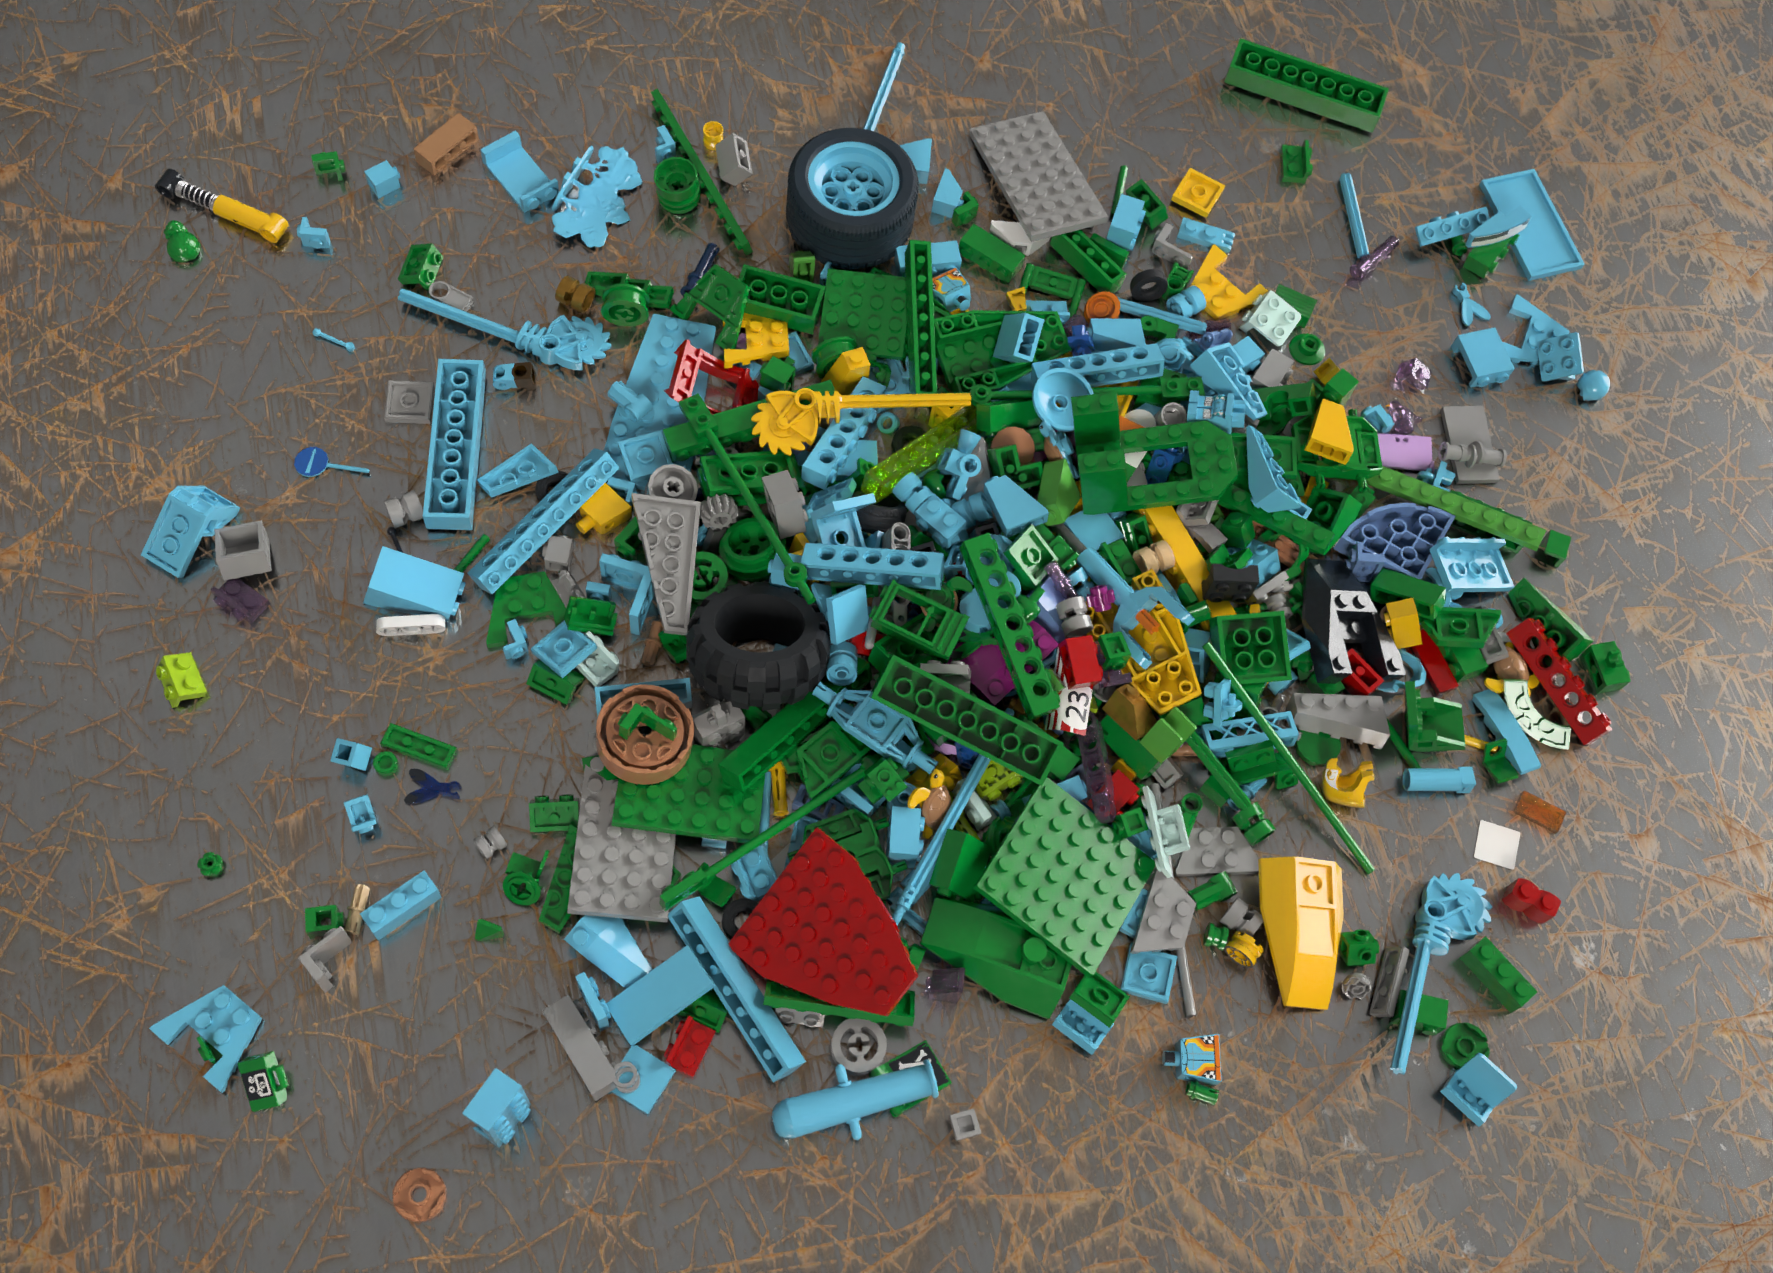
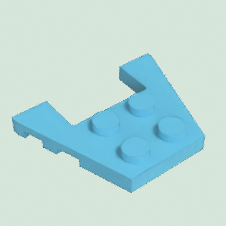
M1516 294L1512 300L1509 313L1529 320L1520 348L1503 341L1502 343L1512 363L1525 361L1531 362L1532 365H1539L1537 341L1569 334L1570 331Z
M222 985L152 1025L149 1029L169 1045L188 1025L223 1055L203 1076L217 1090L223 1093L228 1086L227 1082L232 1072H235L237 1069V1063L244 1049H247L262 1018L225 985Z

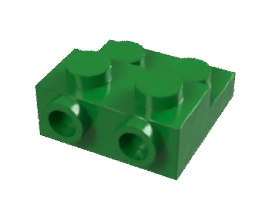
M1033 524L1026 526L1003 552L1015 568L1011 573L1018 578L1024 591L1027 589L1035 590L1037 586H1040L1043 583V577L1053 572V566L1059 560Z

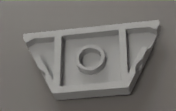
M1238 827L1192 828L1188 838L1190 849L1181 853L1174 877L1215 876L1224 871L1228 875L1259 874V858Z
M1157 867L1153 873L1130 951L1132 954L1149 951L1181 950L1186 942L1196 902L1172 877L1167 878L1162 871H1158Z

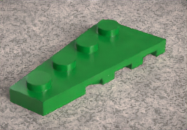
M571 824L538 922L560 934L571 916L567 912L577 828Z

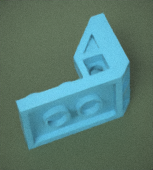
M177 486L168 494L141 556L177 578H182L201 538L215 535V529L223 528L235 518L241 507L205 486Z

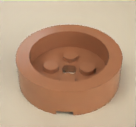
M648 684L630 686L622 689V692L614 697H610L600 710L596 724V748L598 755L605 767L624 781L642 785L665 781L683 768L691 753L694 737L693 718L690 710L670 690ZM637 703L640 706L649 707L658 717L666 718L673 722L677 728L676 738L674 741H671L652 728L650 734L643 736L638 729L647 725L640 722L626 740L619 736L618 721L625 712L629 713Z

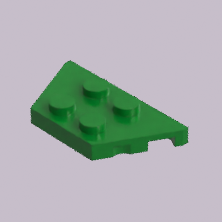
M1442 607L1434 621L1421 616L1418 617L1420 625L1437 646L1483 648L1502 612L1501 610Z
M833 721L796 750V756L809 800L820 795L873 750Z

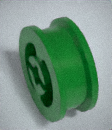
M615 284L603 291L602 300L604 303L601 306V314L605 320L618 326L629 327L638 326L647 321L649 317L647 307L650 304V296L644 289L631 284Z
M840 336L828 339L817 345L811 353L812 361L817 365V375L823 379L843 352L858 348L856 341L851 337Z
M696 552L695 568L699 567L700 575L704 579L707 578V584L710 588L713 587V579L715 577H718L719 581L713 589L707 591L706 583L702 579L699 580L698 573L694 569L691 599L693 604L701 605L706 597L715 591L722 593L728 586V573L724 562L710 552Z

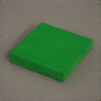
M1095 972L1089 978L1084 975L1069 998L1110 1028L1130 996Z

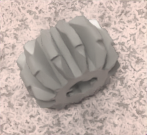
M716 494L714 497L708 496L707 501L701 502L700 519H702L705 527H710L712 530L716 528L722 530L723 527H730V523L736 522L738 507L731 496L727 497L726 494L718 496Z

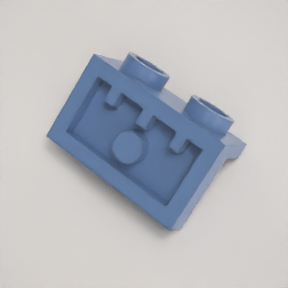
M1356 542L1354 548L1350 549L1349 558L1345 559L1344 563L1359 582L1372 583L1385 563V555L1375 552L1362 553V542Z

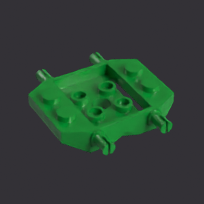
M1316 407L1313 415H1307L1293 424L1291 433L1292 437H1296L1297 469L1315 477L1317 489L1326 487L1324 477L1357 480L1359 492H1366L1368 490L1367 479L1379 475L1383 470L1377 430L1364 417H1358L1357 409H1354V411L1353 409L1348 410L1349 416H1346L1354 447L1353 454L1346 465L1322 456L1321 461L1318 455L1304 450L1316 414Z
M853 808L805 826L803 844L816 827L820 828L857 859L864 875L878 871L879 874L868 879L872 884L873 890L882 901L890 898L893 876L896 873L908 870L905 860L891 865L881 848L876 831L889 827L886 817L873 822L870 817ZM799 849L787 853L789 862L793 859V857L796 855Z

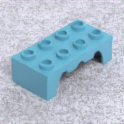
M495 1068L462 1114L478 1125L473 1128L477 1133L500 1148L503 1143L506 1145L515 1134L513 1129L519 1121L522 1123L531 1111L529 1108L531 1103L520 1084Z

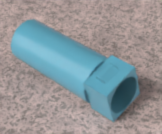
M1458 767V769L1405 768L1402 775L1405 791H1456V793H1470L1476 785L1472 767Z

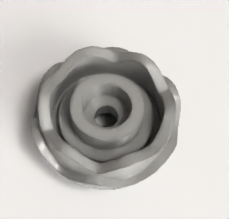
M1351 973L1342 983V992L1349 999L1355 997L1362 999L1367 993L1372 991L1371 984L1373 983L1369 977L1362 973Z

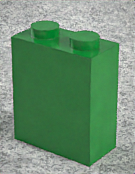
M947 829L929 884L937 888L938 894L950 897L949 899L974 902L977 891L973 887L986 867L991 847L968 833Z

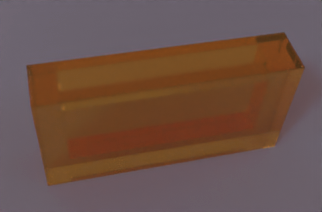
M1525 790L1520 794L1513 811L1555 834L1560 830L1566 815V811Z

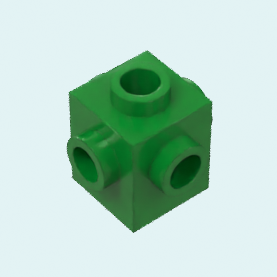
M1359 929L1353 932H1341L1339 954L1347 966L1375 964L1376 954L1379 953V943L1377 939H1374L1369 930Z

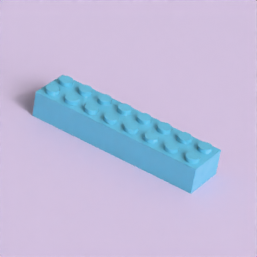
M438 359L423 519L426 529L473 530L486 371L483 360Z

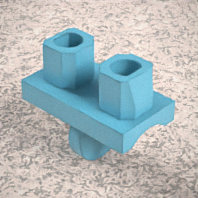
M1441 461L1438 469H1435L1433 474L1432 469L1427 468L1426 471L1419 472L1416 479L1449 492V489L1440 486V483L1450 486L1454 480L1455 473L1446 469L1447 463Z
M1223 679L1220 683L1209 682L1204 688L1205 697L1214 699V703L1208 702L1204 707V716L1213 719V726L1220 727L1223 720L1234 717L1235 712L1242 709V702L1236 699V694L1230 693L1231 680Z

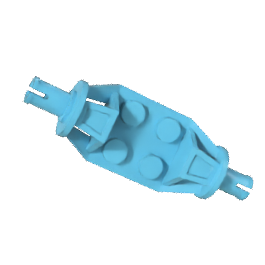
M822 682L816 686L812 695L829 705L827 716H832L843 730L881 756L890 757L893 761L903 764L902 767L904 769L909 764L914 763L929 775L933 772L932 770L935 769L938 761H935L921 751L924 741L919 738L911 718L870 698L869 694L871 691L848 690L844 688L837 694ZM847 699L858 702V704L855 707H853L843 702V700ZM904 735L908 737L914 747L911 748L902 740Z

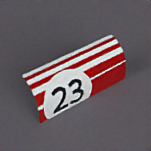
M1058 647L1054 671L1066 688L1058 693L1060 707L1055 712L1047 714L1045 730H1062L1085 736L1093 686L1068 690Z

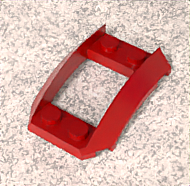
M688 339L684 340L674 352L678 356L670 386L664 391L675 401L679 402L691 397L698 369L717 378L737 384L731 409L757 401L758 388L760 386L756 380H752L750 377V369H743L734 365L732 368H724V361L710 355L701 348H695ZM707 406L712 415L721 412Z

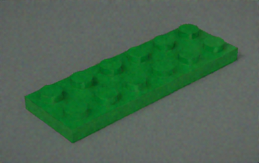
M767 979L763 1005L773 1008L795 1009L799 1012H817L826 1016L837 1015L848 1019H865L874 1023L885 1022L897 1026H913L915 991L907 990L889 1016H883L834 1005Z

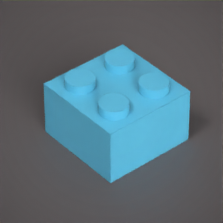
M1121 194L1106 240L1126 251H1133L1146 210H1143L1145 201Z
M892 806L888 819L889 827H887V859L891 865L905 860L907 868L914 869L916 861L920 862L921 854H923L924 840H919V838L921 839L922 831H924L925 817H921V808L911 809L908 807Z

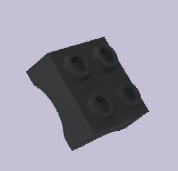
M1212 564L1207 579L1201 583L1203 600H1210L1211 602L1233 601L1234 603L1248 601L1259 584L1258 565L1232 569L1221 564Z

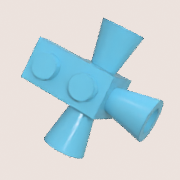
M960 430L957 450L945 448L943 454L937 459V469L941 470L942 474L952 475L946 490V497L949 499L960 501L967 491L966 484L969 477L976 476L981 470L980 459L971 453L982 437L968 430Z

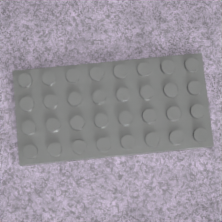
M1044 111L970 128L969 135L1031 242L1108 222L1107 213Z
M589 733L586 757L598 755L596 733ZM594 757L590 761V768L585 765L567 914L667 922L669 910L665 912L660 905V895L667 886L671 885L676 834L612 826L618 779L607 781L596 773L602 771L605 765L600 757Z

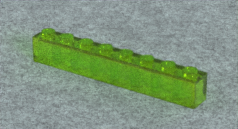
M972 404L971 406H965L865 473L860 490L866 495L874 493L875 503H878L891 494L895 485L907 474L913 472L917 476L937 463L938 457L943 454L945 448L957 449L961 429L968 430L977 435L983 432L977 430L976 407Z

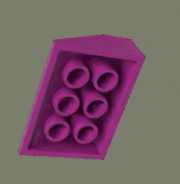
M1033 620L1029 625L1033 630L1035 646H1038L1041 650V661H1043L1059 643L1041 625ZM1006 621L1009 629L1016 630L1013 622ZM959 642V643L954 647L952 653H953L954 650H956L958 647H960L961 645H963L964 642ZM1015 643V647L1018 651H1025L1024 646L1022 644ZM981 645L972 654L959 660L965 662V665H968L971 670L970 690L978 699L992 706H995L1015 687L998 645ZM951 655L947 664H951V662L953 661L951 659ZM1024 665V669L1027 673H1030L1033 670V668L1030 665Z

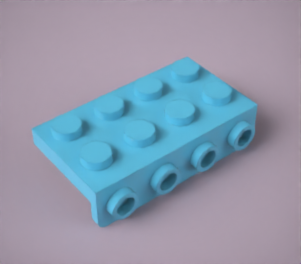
M1449 537L1439 539L1436 542L1437 544L1429 549L1442 584L1446 587V592H1503L1515 588L1499 551L1506 544L1505 539H1496V537L1481 539L1480 537L1465 539V537L1450 539Z

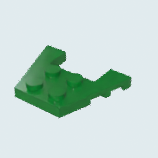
M715 264L696 282L697 285L689 293L686 292L684 294L685 297L677 304H673L669 310L681 319L688 320L695 306L699 303L725 322V326L715 343L723 349H735L750 287L721 266Z
M545 571L509 577L496 590L486 640L487 648L509 645L505 624L513 619L519 621L553 615L555 627L564 621L566 607Z

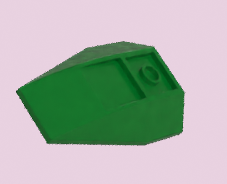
M972 310L934 319L936 355L947 386L953 393L970 392L972 387L978 384L986 385L991 391L1001 389L1031 373L1032 363L1057 359L1072 350L1068 344V339L1057 311ZM1027 313L1044 319L1033 362L1010 363L993 357L1004 315Z
M935 897L920 944L1002 1002L1045 1019H1050L1065 990L1072 964L1048 946L1047 955L1042 961L1035 964L1027 962L1022 957L1021 947L1026 940L1035 936L997 906Z

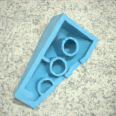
M1229 342L1206 349L1190 364L1195 375L1202 377L1203 383L1216 393L1226 396L1228 393H1234V400H1246L1245 414L1252 420H1257L1268 414L1258 393L1252 390L1249 384L1252 381L1250 376L1245 375L1241 368L1244 366L1242 359Z

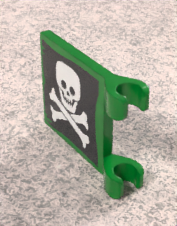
M926 1040L885 1064L878 1066L869 1074V1077H874L923 1065L924 1060L927 1059L932 1065L938 1092L952 1084ZM929 1097L891 1108L890 1113L896 1118Z

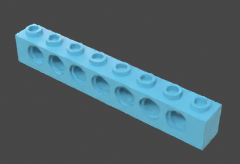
M594 448L467 574L482 590L493 594L619 469V466L606 451Z

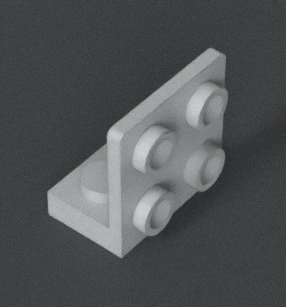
M342 926L329 930L323 936L324 939L316 945L311 944L302 951V955L298 957L325 993L333 988V985L329 981L332 975L323 964L352 943Z

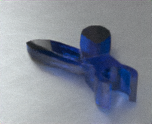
M420 769L409 770L412 780L423 786V788L409 793L404 799L406 804L415 805L429 800L439 793L440 795H448L452 798L460 797L457 792H451L453 787L461 788L460 783L456 781L439 783L435 778Z

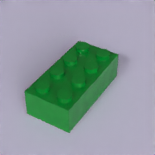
M744 264L739 280L750 287L744 313L787 322L788 328L813 335L823 306L826 286Z

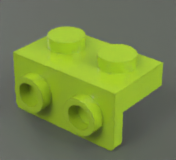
M191 652L162 657L159 665L156 667V675L163 684L164 696L166 700H169L172 708L178 707L181 700L205 696L207 691Z

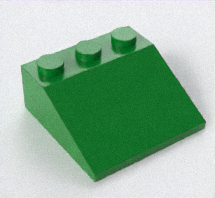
M1284 611L1225 615L1209 619L1211 643L1240 684L1292 680ZM1220 673L1221 680L1225 679Z

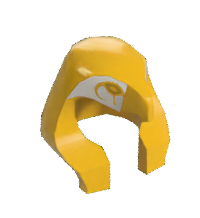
M1338 758L1329 759L1322 773V791L1326 800L1344 806L1364 808L1366 786L1369 781L1374 780L1373 770H1370L1374 769L1372 761H1362L1352 772L1340 775L1342 770L1337 765Z

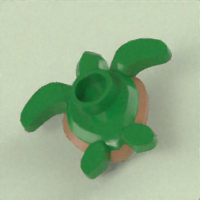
M943 576L941 590L909 588L956 611L958 606V597L955 591L962 590L968 593L973 591L972 584L960 576L953 577L947 583L944 582L945 577ZM921 607V609H922L924 615L926 616V615H927V609L924 608V607ZM936 613L930 615L924 627L925 631L931 632L935 630V627L940 626L944 617Z

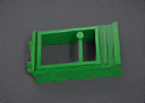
M892 580L890 586L885 585L880 594V598H882L880 605H874L869 617L872 618L870 627L947 664L969 620V616L956 612L897 583L896 580ZM896 594L927 609V615L917 635L884 619ZM936 613L944 618L932 642L920 637L930 615Z

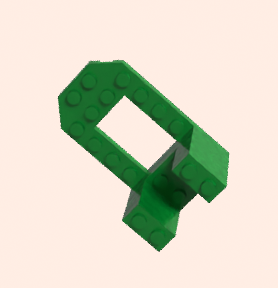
M1116 392L1071 397L1083 514L1095 515L1216 501L1222 497L1229 485H1232L1238 479L1232 436L1207 420L1120 431ZM1187 446L1192 479L1127 487L1126 453Z

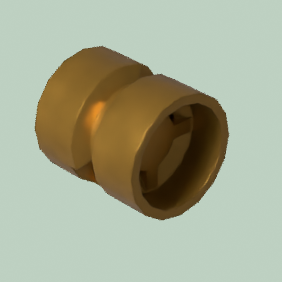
M566 275L557 287L555 300L566 306L571 304V308L581 313H586L593 303L596 292L593 287L585 283L580 284L577 279Z

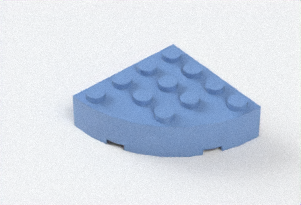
M1415 503L1385 505L1367 512L1366 515L1354 521L1333 549L1349 558L1350 549L1354 548L1356 542H1362V553L1375 552L1385 555V563L1382 568L1421 580L1432 560L1429 549L1436 545L1439 539L1444 538L1456 516L1432 506L1427 508L1416 506Z

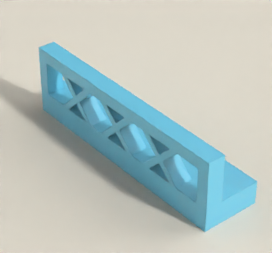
M1291 711L1263 715L1286 747L1295 745L1299 733ZM1253 717L1223 721L1220 727L1213 726V723L1204 724L1201 727L1206 745L1216 758L1226 757L1225 752L1269 740L1264 732L1260 733L1252 728L1254 724H1257ZM1286 719L1289 728L1281 729L1275 725V722ZM1233 727H1240L1246 733L1243 736H1237L1230 731ZM1217 730L1224 734L1222 739L1212 740L1209 731Z

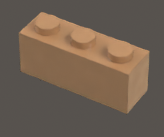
M457 113L454 117L449 118L439 129L434 130L424 141L416 145L414 148L416 162L435 176L479 140L477 126L462 114Z

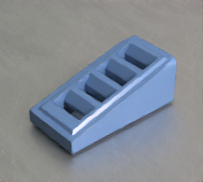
M801 784L792 803L793 810H797L804 805L802 800L805 795L808 796L805 784ZM831 798L824 803L827 805L823 814L819 812L820 805L808 813L807 816L820 821L828 818L827 815L831 807L836 808L832 815L834 816L842 813L845 805Z

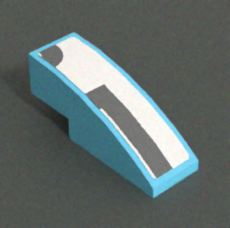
M1521 206L1506 217L1499 211L1469 234L1465 246L1468 248L1480 247L1506 240L1526 229L1532 216Z

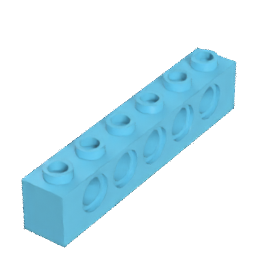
M1154 343L1032 363L1031 380L1033 385H1035L1038 378L1046 371L1054 368H1067L1083 376L1092 388L1163 376L1165 359L1158 344Z
M862 377L851 395H883L886 392V386ZM879 408L841 409L839 424H836L834 420L831 422L802 465L801 478L823 490L827 488L829 483H834L839 468L845 466L849 453L855 451L858 439L865 436L868 424L875 421Z
M806 543L801 559V564L807 569L808 580L890 586L892 580H896L897 583L909 588L941 590L945 571L944 553Z

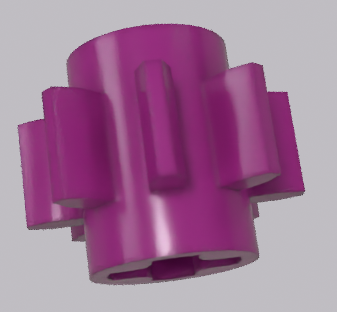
M1098 585L1090 588L1091 594L1086 596L1088 608L1094 606L1095 612L1111 609V603H1114V600H1116L1113 589L1108 590L1107 585Z

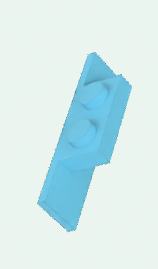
M1487 206L1462 214L1456 211L1447 214V218L1441 219V216L1429 219V223L1416 226L1415 230L1421 247L1473 232L1489 220L1490 217Z

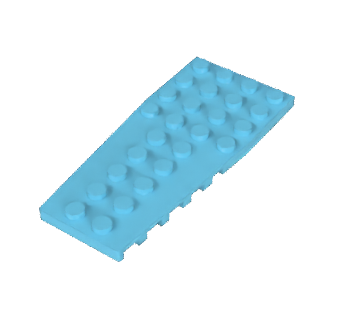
M658 314L652 315L626 385L636 394L641 393L651 401L653 409L635 423L627 417L622 407L617 406L604 451L619 466V469L611 477H623L630 481L618 447V441L660 430L663 435V429L688 422L679 407V403L669 397L664 391L670 386L678 356L674 352L684 340L688 339L691 341L690 344L697 349L701 348L712 355L716 334L715 326ZM698 369L691 396L699 393L705 403L709 374ZM694 456L685 461L672 462V464L682 466L691 472ZM649 479L635 482L636 489L645 491Z

